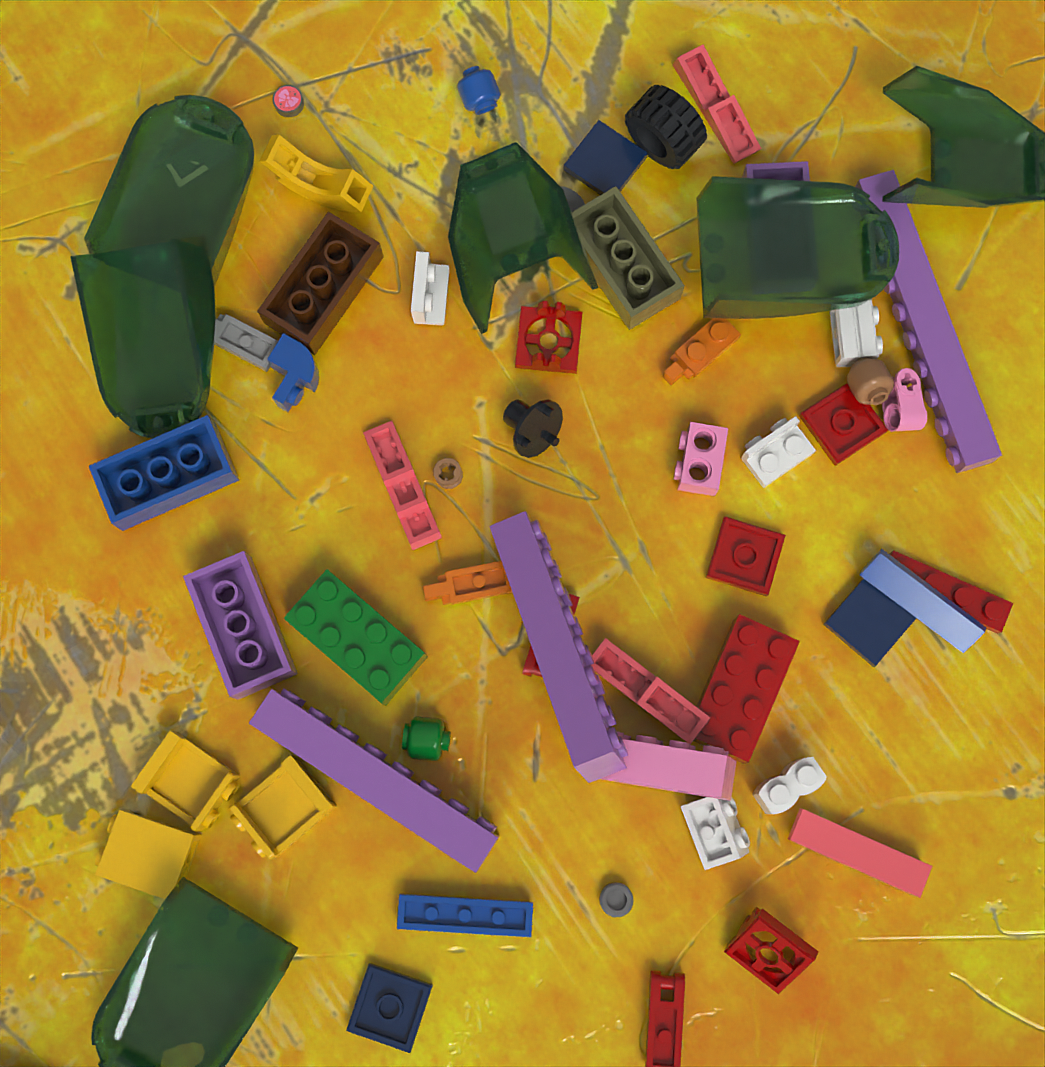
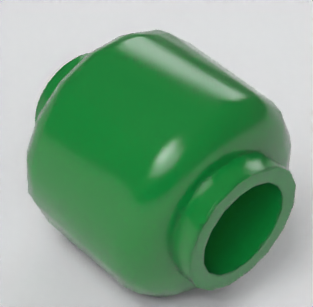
M416 716L411 720L410 724L405 723L402 749L407 750L408 756L412 759L437 761L441 757L442 750L449 751L451 731H445L444 722L439 718Z

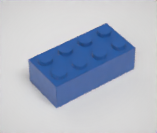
M208 415L89 466L111 524L122 531L239 481L217 425Z

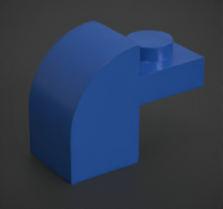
M283 333L267 361L273 370L285 376L272 399L279 408L289 412L292 405L296 406L301 401L304 387L313 392L316 391L319 383V371L310 351L303 344Z

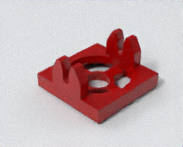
M544 300L538 303V307L521 306L515 368L577 374L583 312L566 310V306L562 302H556L555 307H551L549 302ZM546 318L544 330L538 335L527 334L528 329L535 322ZM556 319L568 327L572 338L559 335L555 330ZM549 333L555 335L558 339L557 345L552 349L544 348L540 344V339L543 335ZM526 344L537 345L543 354L536 353L531 355ZM560 347L570 348L563 358L552 354Z
M758 907L754 909L751 916L748 915L737 935L727 944L724 953L777 994L781 993L815 961L819 952L763 908L760 910ZM767 931L777 937L774 942H763L752 933ZM747 944L756 950V959L750 954ZM786 946L794 951L790 962L783 958L782 950ZM767 948L774 951L778 959L768 960L762 955L761 949Z

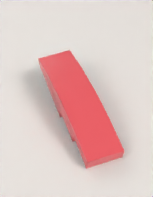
M390 421L363 432L412 550L441 539L440 531L393 422Z

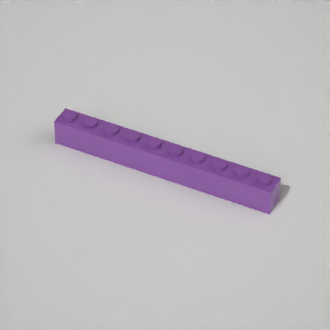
M890 170L859 179L851 194L852 205L856 211L859 210L862 218L861 227L863 234L866 238L870 239L873 247V261L876 266H880L883 274V288L887 294L890 293L893 301V315L896 321L901 323L904 331V345L908 350H911L915 360L913 363L914 371L924 384V398L930 408L932 407L934 411L936 431L939 436H943L947 446V460L951 466H954L956 473L993 463L1002 456L1001 450L895 171Z

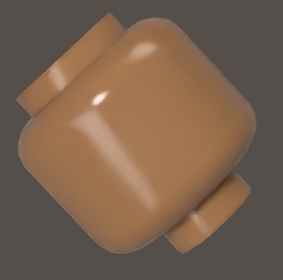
M867 357L856 361L847 375V383L854 397L859 403L865 405L883 403L894 388V380L882 360Z

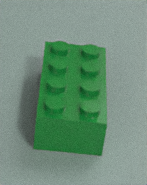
M328 569L325 570L284 617L290 625L385 706L428 657L419 647Z

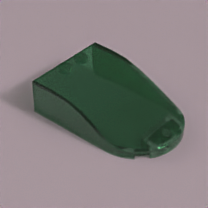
M196 95L175 96L174 100L160 105L156 103L148 108L137 119L128 136L84 237L90 257L209 301L234 237L254 169L253 142L240 117L222 103Z
M712 176L696 198L703 318L761 319L788 317L852 308L870 301L892 280L899 262V240L890 216L885 209L881 211L868 199L870 197L869 194L843 183Z
M205 236L170 239L168 242L70 256L97 384L102 399L115 418L119 417L130 427L128 430L147 438H155L199 419L206 407L210 392L216 319L215 290Z
M182 877L162 903L95 1015L91 1041L92 1045L96 1046L100 1059L98 1066L226 1067L284 976L298 947L195 883Z

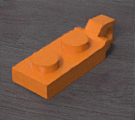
M721 313L717 314L674 352L669 359L673 364L664 371L663 378L670 386L683 375L687 379H690L692 376L695 378L734 344L741 334Z
M502 561L447 571L444 575L437 576L439 583L423 586L425 601L442 599L443 605H454L513 593Z

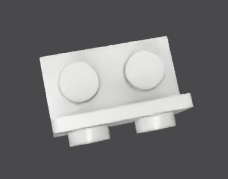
M416 251L411 314L414 324L444 325L450 270L448 265L431 264L429 252Z
M797 416L789 421L786 418L781 419L770 428L771 434L763 439L759 435L744 446L747 450L741 459L763 488L816 451L797 426L800 422Z
M704 797L681 806L704 870L740 859L749 853L750 840L746 830L739 825L736 817L738 812L737 806L732 797L731 801Z

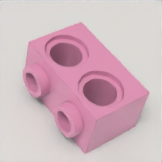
M690 422L687 431H681L678 449L684 450L682 462H676L674 480H679L678 490L710 496L716 495L720 485L728 428ZM704 438L709 442L710 448L706 450L696 447L694 440ZM700 468L705 473V478L703 480H695L690 476L689 470Z

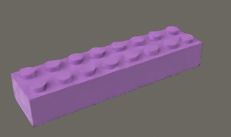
M526 511L489 526L574 768L588 783L626 769L627 767L623 757L628 756L626 746L622 737L618 736L616 729L612 727L617 723L611 707L607 706L604 697L600 696L605 694V690L599 676L595 674L592 667L594 660L590 650L580 636L583 635V631L577 617L573 615L570 608L573 604L567 589L563 588L560 578H562V574L556 560H553L550 551L552 548L546 533H543L538 520L532 521Z
M284 688L281 693L273 689L270 690L250 720V725L475 873L479 870L499 838V835L494 833L497 826L482 816H479L476 821L467 815L469 808L454 798H450L449 802L439 796L442 790L427 780H422L421 783H418L411 778L414 772L401 763L394 761L392 765L384 760L387 754L372 744L366 743L363 747L357 743L359 736L346 727L338 725L337 728H334L330 725L332 718L312 706L309 710L305 709L302 706L306 701Z

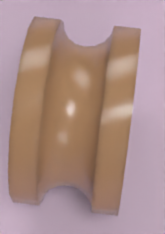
M444 458L436 463L433 475L441 487L453 489L461 483L463 471L457 461L451 458ZM448 466L449 470H451V467H454V478L448 480L446 477L445 480H442V469Z

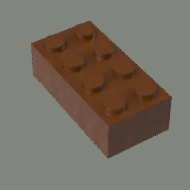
M328 211L257 312L264 324L281 335L284 333L303 344L310 353L316 355L384 258L380 243Z

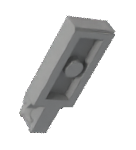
M201 311L195 323L199 325V328L208 332L206 337L208 340L266 372L271 365L267 358L278 340L227 314L225 316L220 314L215 319Z

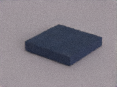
M598 120L565 162L563 170L600 195L615 186L621 192L645 161L648 153Z
M863 578L823 625L872 667H875L915 621L916 617Z
M369 963L346 1031L411 1053L433 984Z

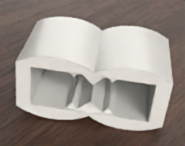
M814 757L797 759L789 763L779 776L771 777L761 782L752 795L765 814H779L791 808L798 800L799 795H807L820 788L827 776Z

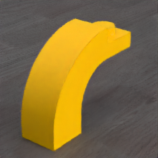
M279 134L271 136L259 161L277 175L275 180L288 189L311 201L335 210L362 212L373 189V185L354 169H336L322 165L304 155Z

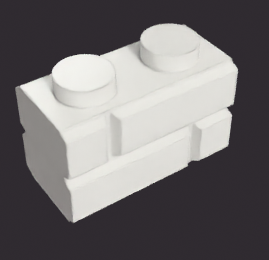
M860 296L834 299L829 307L836 367H852L856 361L867 357L877 359L879 354H882L883 341L881 336H876L875 325H878L879 310L877 306H873L872 297Z

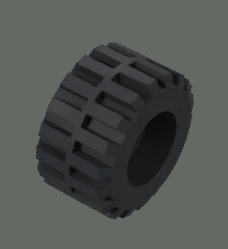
M663 85L651 86L625 114V124L635 143L648 153V157L669 169H680L707 139L706 127L695 108L679 93Z

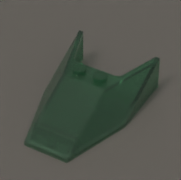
M919 66L913 67L883 87V94L929 127L931 134V182L915 178L882 196V202L988 208L1045 201V132L989 90Z
M517 142L460 166L448 240L463 302L481 334L488 330L496 282L505 276L550 258H563L592 290L599 288L564 190Z

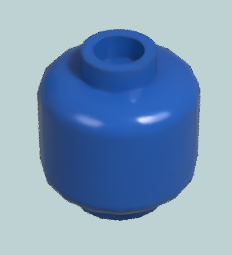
M479 66L466 69L462 73L463 78L457 84V90L465 109L480 115L496 108V102L499 100L501 92L493 73L487 69L480 70Z

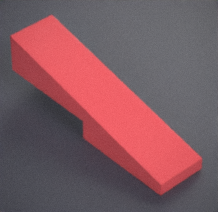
M704 44L677 57L673 63L674 69L733 164L760 151L762 148L734 95H729Z
M605 638L593 653L594 664H592V667L597 674L684 741L690 743V745L711 719Z
M801 808L788 837L790 841L920 898L932 866Z

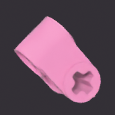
M901 369L896 373L895 377H892L894 388L887 400L882 403L884 423L891 432L921 430L927 422V411L924 406L921 381L917 373L912 369Z

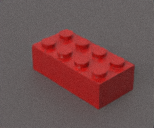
M739 614L732 622L696 707L711 719L694 739V742L703 746L723 748L724 751L729 752L728 756L743 764L749 763L800 641Z

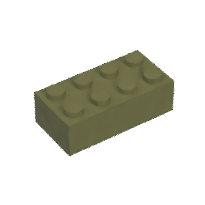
M616 186L564 217L563 233L629 330L681 299L685 285Z

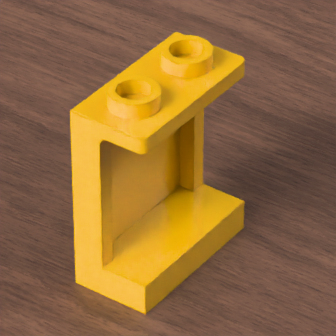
M169 731L131 787L140 794H147L190 824L192 830L198 832L203 831L204 828L210 829L220 815L217 810L224 800L229 801L238 790L239 784L236 782L240 775L179 732Z
M295 755L287 757L280 763L282 765L239 802L229 806L233 813L230 816L232 822L241 832L247 830L254 839L251 842L252 847L262 858L265 856L269 859L278 857L337 807Z
M119 810L118 814H114L109 822L107 833L110 835L106 846H102L97 854L95 865L98 867L95 875L169 901L179 899L202 834L190 830L184 831L134 814L130 810Z

